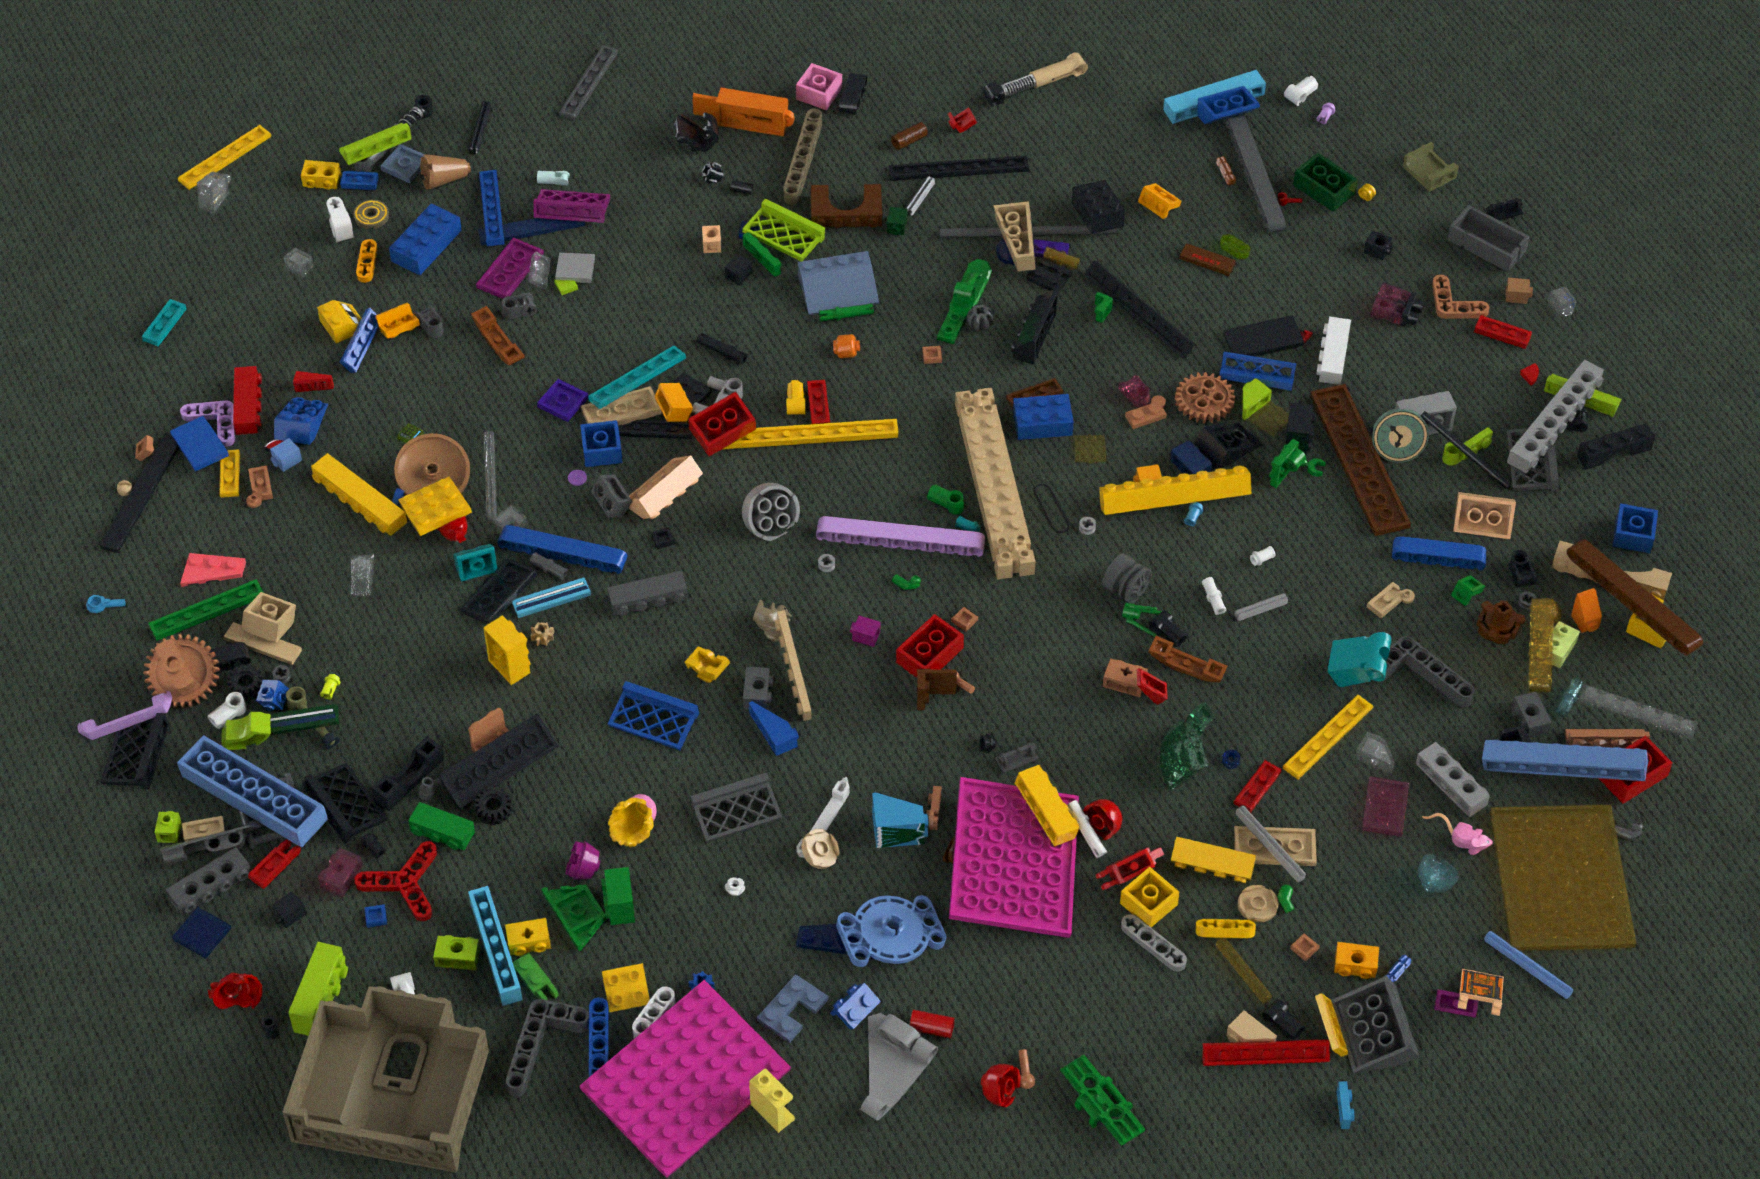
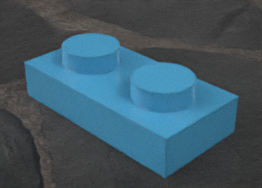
M1347 1081L1338 1082L1336 1092L1341 1129H1349L1355 1117L1354 1109H1350L1352 1090H1348Z

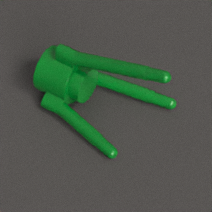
M1126 603L1122 613V617L1127 618L1126 623L1136 626L1153 637L1157 636L1156 633L1134 620L1139 619L1141 612L1158 615L1162 611L1157 610L1156 607Z

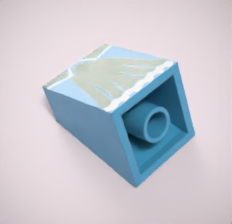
M872 793V816L876 848L924 844V838L928 837V815L923 813V806L879 793Z

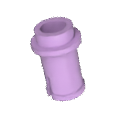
M1332 103L1324 104L1322 111L1317 116V121L1321 119L1320 123L1326 124L1329 117L1335 113V106Z

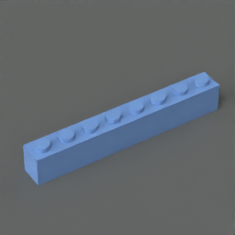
M1485 740L1482 763L1484 770L1495 772L1645 781L1648 756L1647 750L1639 748L1625 749L1619 747L1561 745L1558 743L1545 744L1539 742Z

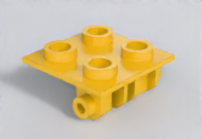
M643 963L602 971L609 1012L645 1006L650 1001Z

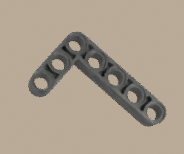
M1408 636L1401 637L1390 646L1385 680L1406 664L1458 706L1468 707L1472 704L1475 692L1474 687L1413 638Z
M536 999L531 1002L506 1077L507 1091L510 1096L519 1098L525 1094L546 1028L551 1027L576 1033L586 1032L589 1029V1013L585 1008L544 999ZM521 1065H525V1066H526V1067H524V1068H518V1067L521 1066Z

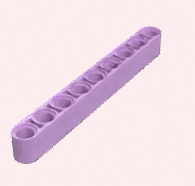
M828 516L819 518L816 538L821 541L822 539L831 542L846 541L845 543L850 544L864 543V545L870 546L883 545V547L889 548L902 547V549L908 550L921 549V551H940L939 553H958V555H977V557L983 555L985 536L980 532Z

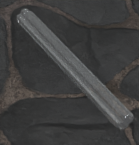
M485 431L486 515L488 522H495L497 520L494 432Z

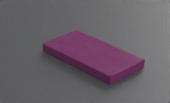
M512 238L476 283V288L502 299L510 296L544 254V250Z

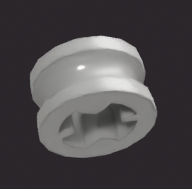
M1083 517L1079 521L1080 532L1085 535L1093 534L1096 530V521L1091 517Z
M830 554L821 555L818 559L819 569L823 572L834 570L835 558ZM825 561L830 562V564L828 563V565H824Z

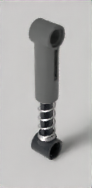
M428 95L417 96L412 110L409 111V114L404 115V119H400L398 124L407 123L412 128V124L417 123L418 119L430 117L433 114L431 97ZM392 148L354 163L355 171L371 172L372 166Z

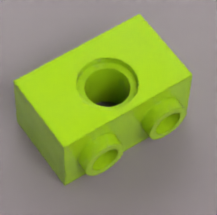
M452 935L438 936L433 956L435 967L476 970L480 954L479 939L473 937L460 938Z

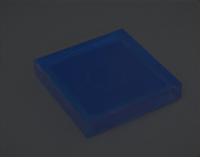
M197 907L172 938L173 941L206 959L230 931L231 925Z

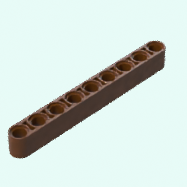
M1581 539L1567 549V555L1572 562L1681 654L1687 656L1703 645L1702 637L1693 628L1586 539Z

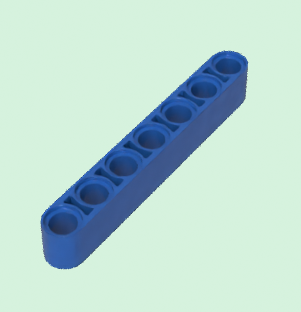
M505 525L497 541V545L502 549L505 547L508 550L520 553L523 551L529 555L536 552L548 559H559L570 564L578 563L581 564L580 566L593 569L596 567L602 571L617 572L616 574L622 572L627 559L626 552L617 548L512 525Z

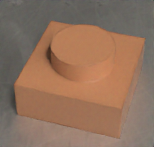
M147 435L136 444L135 459L143 461L153 453L152 437Z

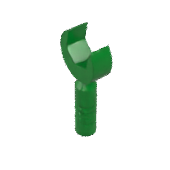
M1315 458L1309 462L1305 460L1301 466H1307L1309 474L1319 477L1323 475V472L1316 470L1315 467L1317 465L1325 467L1326 463L1322 459Z

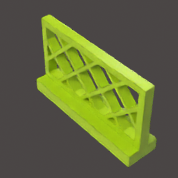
M764 199L761 203V208L742 229V233L749 232L759 241L801 262L818 243L825 239V227L767 199ZM763 215L769 219L760 221L759 218ZM779 223L784 227L775 228L774 224ZM771 224L772 229H762V225ZM759 226L760 230L752 231L750 228ZM793 230L799 234L790 235L789 231ZM786 232L787 236L777 237V233ZM773 233L775 238L768 239L764 235ZM804 238H811L813 241L805 243ZM801 239L802 243L792 244L791 240ZM789 241V245L782 246L779 242ZM794 249H804L802 254L794 251Z

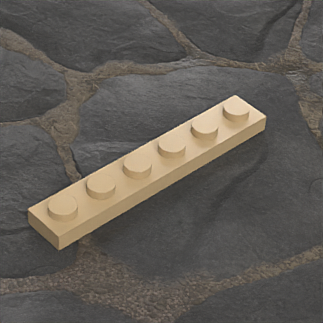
M785 610L778 611L777 619L774 620L776 631H780L781 634L779 636L780 647L785 649V653H783L784 662L789 664L790 669L787 670L789 681L794 683V686H792L793 696L798 698L799 703H796L798 715L802 714L803 721L810 720L811 707Z

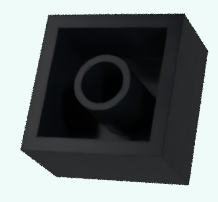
M1290 403L1285 444H1289L1294 439L1299 442L1298 449L1307 455V450H1311L1312 439L1309 438H1313L1314 425L1311 424L1315 423L1316 413H1312L1313 405Z

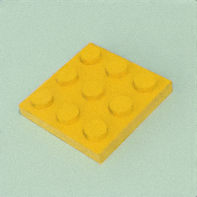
M450 476L398 499L400 506L420 536L472 513L470 506Z

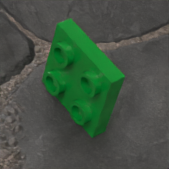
M1292 439L1289 444L1283 446L1280 455L1273 458L1271 462L1272 471L1269 475L1271 486L1277 488L1290 471H1297L1306 460L1304 452L1298 449V441Z

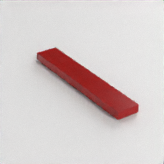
M1297 1040L1202 1043L1203 1066L1330 1062V1041Z

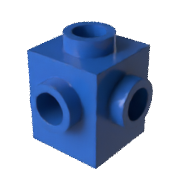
M263 680L256 701L267 711L283 710L286 702V692L289 688L279 680Z

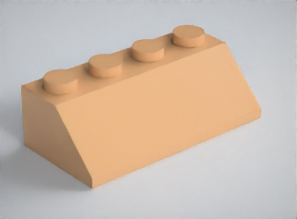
M692 456L671 459L629 495L632 500L629 509L643 519L656 518L662 508L670 506L675 497L683 495L688 486H692L699 481L698 478L703 473Z

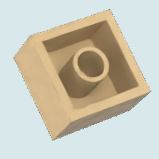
M260 592L243 611L241 630L277 643L292 626L296 605Z

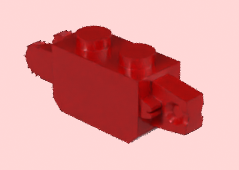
M1149 847L1140 849L1106 866V869L1095 875L1097 879L1103 878L1107 874L1110 875L1112 880L1101 885L1102 890H1105L1142 874L1149 867L1154 868L1156 864L1155 859L1163 856L1164 853L1161 847L1150 851Z

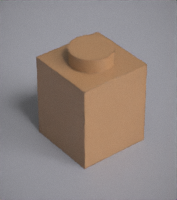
M1508 278L1505 302L1527 304L1528 298H1532L1533 287H1530V280Z

